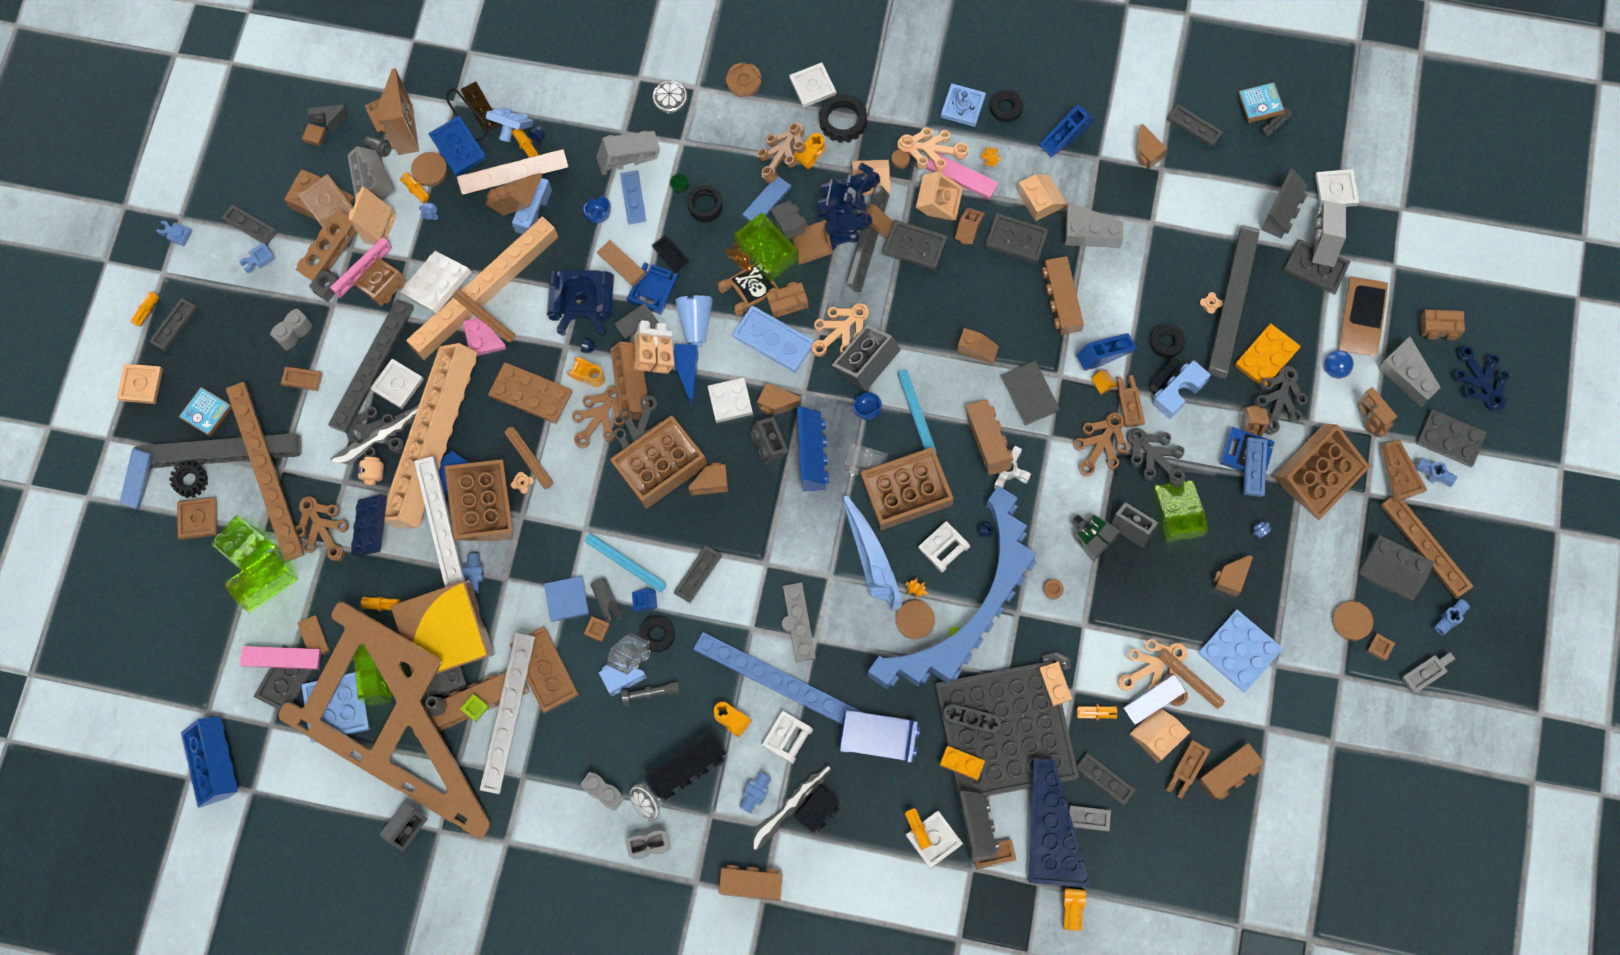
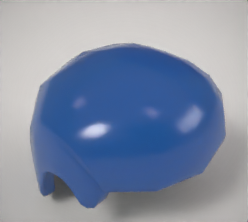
M599 196L596 200L590 198L583 206V215L589 222L602 223L610 216L611 203L604 196Z
M1342 350L1329 353L1324 361L1326 373L1337 379L1347 377L1354 366L1351 355Z
M867 392L856 397L852 408L859 418L873 420L881 412L882 401L878 395Z

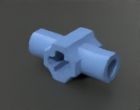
M1422 457L1416 466V469L1425 473L1427 481L1431 483L1442 482L1452 487L1458 477L1449 472L1446 464L1441 461L1432 463Z
M471 553L467 555V565H463L462 569L465 581H471L474 593L476 594L479 592V582L484 580V567L480 564V555Z
M1460 599L1453 608L1450 607L1440 616L1442 620L1434 627L1435 631L1444 636L1451 628H1454L1463 621V615L1470 608V605Z
M760 772L755 782L751 780L742 794L745 796V799L741 803L740 808L751 814L756 804L760 806L769 792L766 788L772 779Z

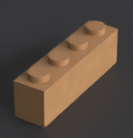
M1068 257L1045 260L1044 267H1042V276L1047 280L1046 292L1047 295L1051 296L1052 300L1050 301L1051 312L1055 313V329H1059L1060 335L1081 332L1084 322Z
M620 341L610 349L620 412L628 410L632 413L633 420H640L643 411L640 402L642 397L647 395L645 372L634 370V343ZM625 412L623 414V418L627 419L629 417L628 412Z
M988 399L966 405V417L988 475L1011 470L1013 455L1011 450L1006 448L1007 440L1005 435H1001L1002 428L1000 421L995 419L996 412L994 406H990Z

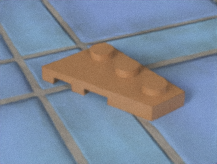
M1400 440L1387 443L1381 447L1395 502L1427 491L1425 484Z

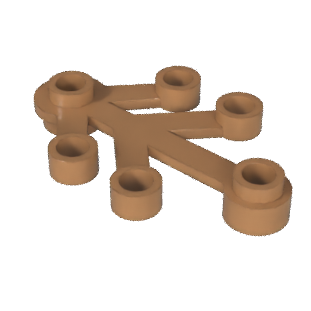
M792 123L787 131L777 136L774 134L767 136L766 142L773 148L769 150L762 148L757 152V156L761 161L767 160L774 154L776 156L769 166L762 169V177L765 182L772 183L777 179L778 174L775 169L784 155H786L785 163L789 168L797 164L791 144L795 140L793 147L796 152L802 153L805 151L806 146L802 141V136L804 135L802 123ZM786 139L783 143L775 146L778 142Z
M616 386L609 387L605 394L588 395L582 400L586 408H592L594 403L604 402L602 407L586 411H574L572 413V419L575 423H581L586 418L594 417L584 432H579L575 435L574 442L578 448L584 449L589 446L590 437L601 421L604 429V440L612 442L615 439L608 415L611 406H613L615 413L613 419L617 427L625 425L624 421L621 423L616 422L620 418L618 396L614 399L611 398L613 394H617ZM586 400H592L590 404L585 403ZM581 415V418L575 419V416ZM611 433L612 437L606 438V435ZM585 439L586 442L584 444H580V440Z
M1119 413L1109 414L1104 421L1086 423L1082 429L1083 433L1089 436L1095 430L1106 428L1103 434L1085 439L1077 438L1074 441L1073 447L1076 451H1082L1086 446L1097 444L1089 459L1084 460L1080 464L1079 471L1083 476L1089 477L1093 475L1095 462L1104 448L1108 458L1107 467L1111 470L1118 467L1119 460L1115 456L1110 440L1113 432L1118 443L1116 451L1120 454L1127 452L1128 444L1125 442L1121 430L1124 426V418ZM1115 420L1118 424L1113 425L1111 421ZM1085 427H1091L1092 431H1086ZM1081 442L1083 446L1078 447L1076 443ZM1124 445L1126 449L1121 450L1119 446ZM1110 461H1115L1116 465L1112 466ZM1083 468H1090V472H1085Z
M313 497L303 498L299 504V510L302 513L299 525L295 527L297 534L300 529H303L302 534H298L299 538L307 535L306 527L309 518L313 521L308 541L303 544V550L307 553H313L316 550L315 544L319 533L328 548V557L336 562L341 561L345 556V551L342 547L335 545L326 527L344 533L348 530L349 525L344 520L332 521L322 519L317 513H327L331 517H336L339 515L340 509L333 504L329 506L318 504L317 500ZM310 503V507L306 509V505ZM335 508V512L331 514V509ZM344 523V528L340 529V525ZM311 544L312 548L307 550V546ZM337 549L336 555H332L333 550Z

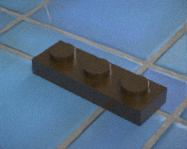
M476 81L460 89L464 98L485 121L487 133L501 126L500 123L486 119L487 111H492V108ZM475 115V117H476L477 121L479 122V124H480L482 130L484 131V125H483V123H482V122L479 120V118Z

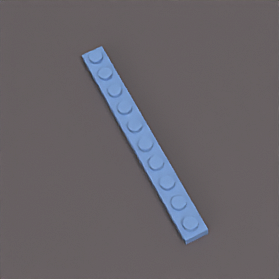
M702 632L694 647V651L841 725L844 710L862 712Z

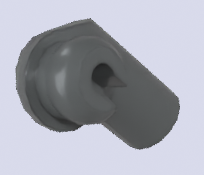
M1059 652L1041 656L1042 662H1059L1062 670H1068L1071 667L1070 658Z

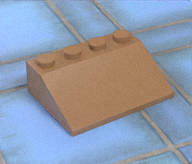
M395 68L391 70L378 104L379 112L376 114L383 132H386L387 140L390 141L392 149H395L398 155L419 152L413 104Z
M673 416L664 420L610 459L645 509H648L708 466L705 456Z
M1323 424L1274 477L1288 494L1317 520H1320L1370 466L1337 424Z
M933 447L861 472L880 531L953 506L954 499Z
M503 459L445 466L454 540L500 541L512 539L513 529Z

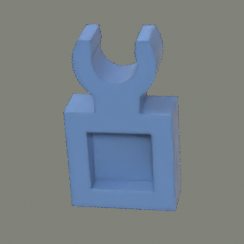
M161 221V224L165 227L164 230H156L159 235L166 236L168 241L183 247L193 232L190 228L175 222L171 227L166 221Z
M263 242L248 252L251 257L242 258L239 263L242 266L249 264L244 270L246 273H250L256 265L262 268L275 258Z

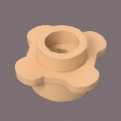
M1210 292L1205 299H1201L1200 305L1209 314H1213L1217 308L1222 307L1223 302L1218 300L1215 293Z
M519 472L511 483V487L520 490L522 494H526L534 480L523 472Z

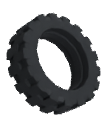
M837 94L833 98L830 97L827 102L822 104V109L820 108V128L824 131V135L830 137L832 141L836 140L838 143L846 141L848 143L853 139L856 140L860 134L864 133V129L867 126L866 107L863 106L861 100H857V97L853 95L851 97L849 94ZM846 107L857 113L858 121L853 127L841 130L829 123V114L837 108Z

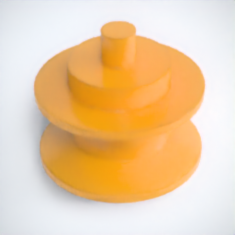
M986 147V150L981 154V158L985 159V166L995 167L1001 160V156L996 155L998 153L997 148Z
M918 578L905 584L908 586V596L913 593L916 595V600L918 597H922L923 594L927 595L928 593L925 591V582L922 584L917 583Z

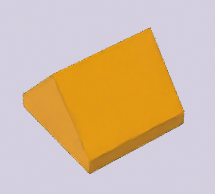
M1100 370L1091 378L1100 395L1117 386L1108 370Z

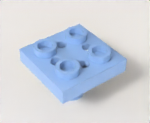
M951 83L941 118L976 127L986 93Z
M505 107L487 111L486 119L503 124L499 137L502 141H511L513 128L520 130L530 128L533 125L534 120L529 119L528 115L511 113L512 110Z

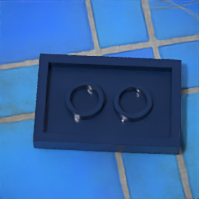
M379 494L357 501L356 517L353 525V540L351 542L352 556L359 557L381 552L387 503L386 495Z

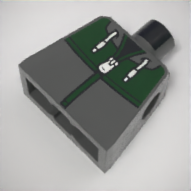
M1079 514L1071 521L1079 529L1074 535L1075 541L1093 562L1120 533L1119 529L1094 514L1087 521Z

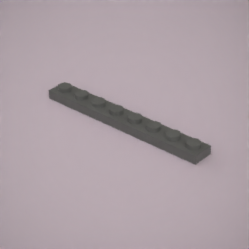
M398 299L395 300L329 421V427L347 434L371 390L370 388L378 377L414 310L412 304Z

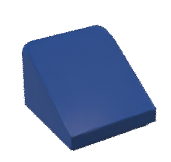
M646 588L632 592L633 611L657 609L655 590Z

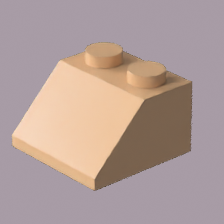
M940 171L923 175L916 208L928 216L954 221L957 218L963 187Z
M1035 174L1019 182L1018 194L1035 221L1067 206V202L1050 175Z
M1160 708L1143 720L1129 735L1159 763L1190 732L1174 716Z

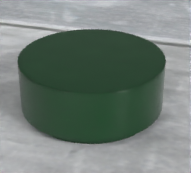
M675 174L670 179L671 189L674 192L682 193L688 189L689 183L685 175Z

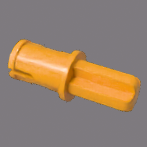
M514 129L512 134L518 141L519 148L523 149L528 157L537 156L538 153L531 144L532 140L527 137L524 130Z
M409 173L403 174L406 179L400 177V181L409 189V192L414 194L422 203L429 200V194L421 187V183L416 182Z
M148 292L142 304L138 305V310L131 319V323L140 327L148 314L152 313L151 310L159 300V296L153 292Z
M379 596V598L362 597L361 608L375 609L382 612L383 610H392L391 606L401 603V600L383 598V596Z
M1096 704V706H1078L1076 710L1077 718H1095L1096 720H1099V718L1117 719L1116 706L1100 707Z
M911 809L907 811L905 815L911 826V833H914L920 850L932 846L933 844L925 830L926 825L923 826L917 810Z

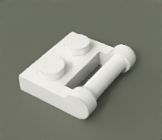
M947 521L918 546V549L941 573L947 569L946 566L960 553L970 548L969 543ZM956 541L959 545L940 561L937 557Z
M782 711L762 746L793 764L796 760V754L808 734L811 735L813 729ZM798 727L801 729V732L788 753L783 751Z

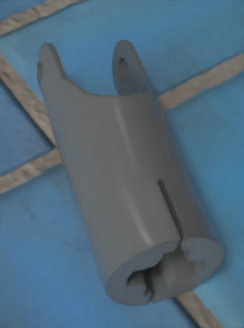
M601 578L591 583L590 586L606 622L609 623L612 620L609 609L614 613L617 620H621V611L607 579Z

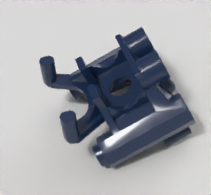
M860 163L858 169L865 173L853 176L848 175V177L836 180L831 179L830 182L821 185L822 195L826 198L819 199L818 209L821 213L829 212L830 220L826 223L828 235L845 237L852 235L853 231L867 229L872 225V216L866 213H858L857 210L865 211L867 203L860 200V195L870 191L873 187H877L880 183V176L873 171V168Z
M562 270L551 272L546 315L550 320L558 321L562 314H564L557 327L559 335L565 336L570 321L577 320L579 317L591 320L596 331L601 336L606 335V330L601 321H607L612 313L614 275L611 272L599 270ZM576 300H587L584 304L576 302Z

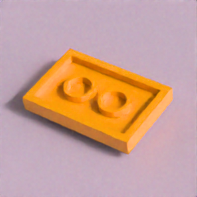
M1270 323L1236 362L1235 367L1260 385L1262 380L1274 378L1301 346Z

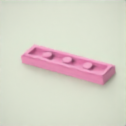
M936 153L941 159L946 161V168L940 171L960 186L989 200L991 199L998 187V182ZM929 159L925 169L937 172L935 163Z
M382 237L330 287L338 298H341L354 286L353 283L378 257L382 259L392 249L388 240Z
M242 646L240 666L319 670L321 650Z

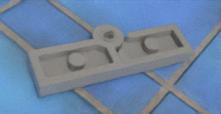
M802 583L785 585L783 589L788 616L782 620V627L784 631L792 635L796 663L816 660Z

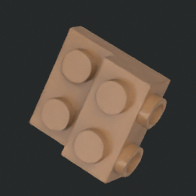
M378 257L353 284L382 307L384 303L391 301L392 295L397 290H401L404 287L406 279L397 269Z
M1373 387L1368 389L1357 405L1360 412L1367 416L1363 422L1366 430L1373 434L1374 437L1379 436L1381 438L1395 425L1393 421L1397 418V415Z

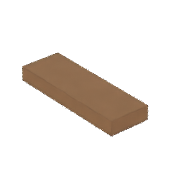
M611 240L597 251V254L632 287L647 275Z

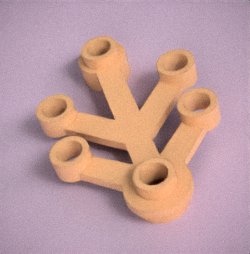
M923 128L920 133L913 137L911 135H903L898 140V148L903 152H909L917 160V166L922 169L927 167L928 158L922 156L918 150H923L935 163V169L938 171L945 170L946 161L941 159L935 152L952 154L957 159H964L967 157L969 150L968 145L961 142L957 143L954 147L936 145L950 140V132L947 130H942L939 135L932 138V130L930 128ZM922 139L928 140L925 143L919 142Z
M858 303L851 309L830 307L828 309V317L830 319H837L838 316L849 317L845 321L817 319L814 322V328L818 332H822L824 329L835 330L823 341L817 340L812 344L813 354L817 357L824 356L827 352V347L841 334L842 346L840 347V353L842 354L843 349L847 348L850 344V326L856 322L854 339L863 329V321L869 315L867 306ZM835 311L836 315H831L830 312ZM858 311L863 312L862 315H857L856 313ZM818 323H822V324H823V326L820 327V328L817 327L816 325H817ZM817 348H822L823 351H822V352H817L816 349H817Z
M1150 639L1144 644L1145 649L1150 652H1162L1166 649L1180 662L1185 661L1188 655L1186 647L1180 643L1172 644L1169 647L1158 644L1155 640ZM1149 642H1153V649L1148 647ZM1137 649L1130 650L1128 652L1129 660L1141 661L1150 665L1132 675L1120 676L1118 686L1124 691L1131 690L1135 686V682L1154 672L1151 685L1148 687V690H1150L1153 686L1160 683L1164 665L1166 664L1157 657L1140 653ZM1177 649L1181 651L1179 657L1175 655ZM1133 651L1137 653L1136 659L1131 657ZM1169 669V674L1165 677V679H1167L1173 674L1177 678V674L1172 669ZM1125 679L1130 680L1129 686L1124 684Z

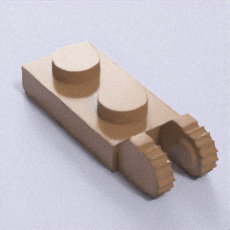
M1128 376L1130 387L1128 389H1124L1122 377H1117L1118 396L1125 428L1144 425L1145 419L1134 376Z
M1192 740L1174 771L1173 778L1166 790L1171 792L1178 779L1183 781L1184 785L1178 792V797L1182 799L1189 785H1192L1210 750Z

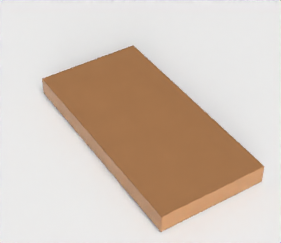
M544 626L528 634L536 636L526 679L542 712L545 714L579 696V693Z

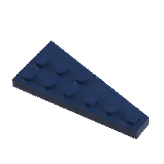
M1034 759L1029 883L1091 887L1055 760Z

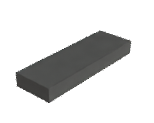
M1179 104L1175 106L1167 117V121L1211 148L1215 146L1223 135L1221 130Z
M233 204L222 217L226 223L260 243L264 242L266 246L277 234L276 229Z
M181 298L150 339L149 343L166 353L199 308Z
M705 545L674 591V594L691 604L722 558V554Z
M1086 753L1077 765V770L1080 774L1123 807L1136 791V789L1089 753Z

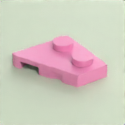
M479 318L463 321L468 348L477 352V356L506 349L505 344L496 333Z

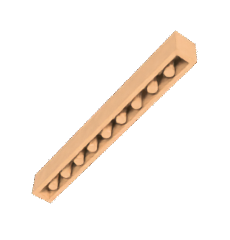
M542 216L461 291L483 307L558 238L555 227ZM452 298L406 341L411 349L425 360L464 324L463 321L469 320L474 314Z

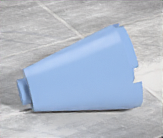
M699 295L693 296L694 298H687V296L679 297L676 299V307L686 343L697 345L700 348L702 344L706 343L713 304L712 298Z

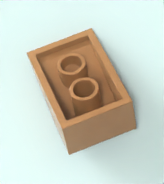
M302 169L300 170L284 199L291 210L315 219L298 197V194L317 182L321 177ZM340 189L350 204H352L355 199L354 196Z

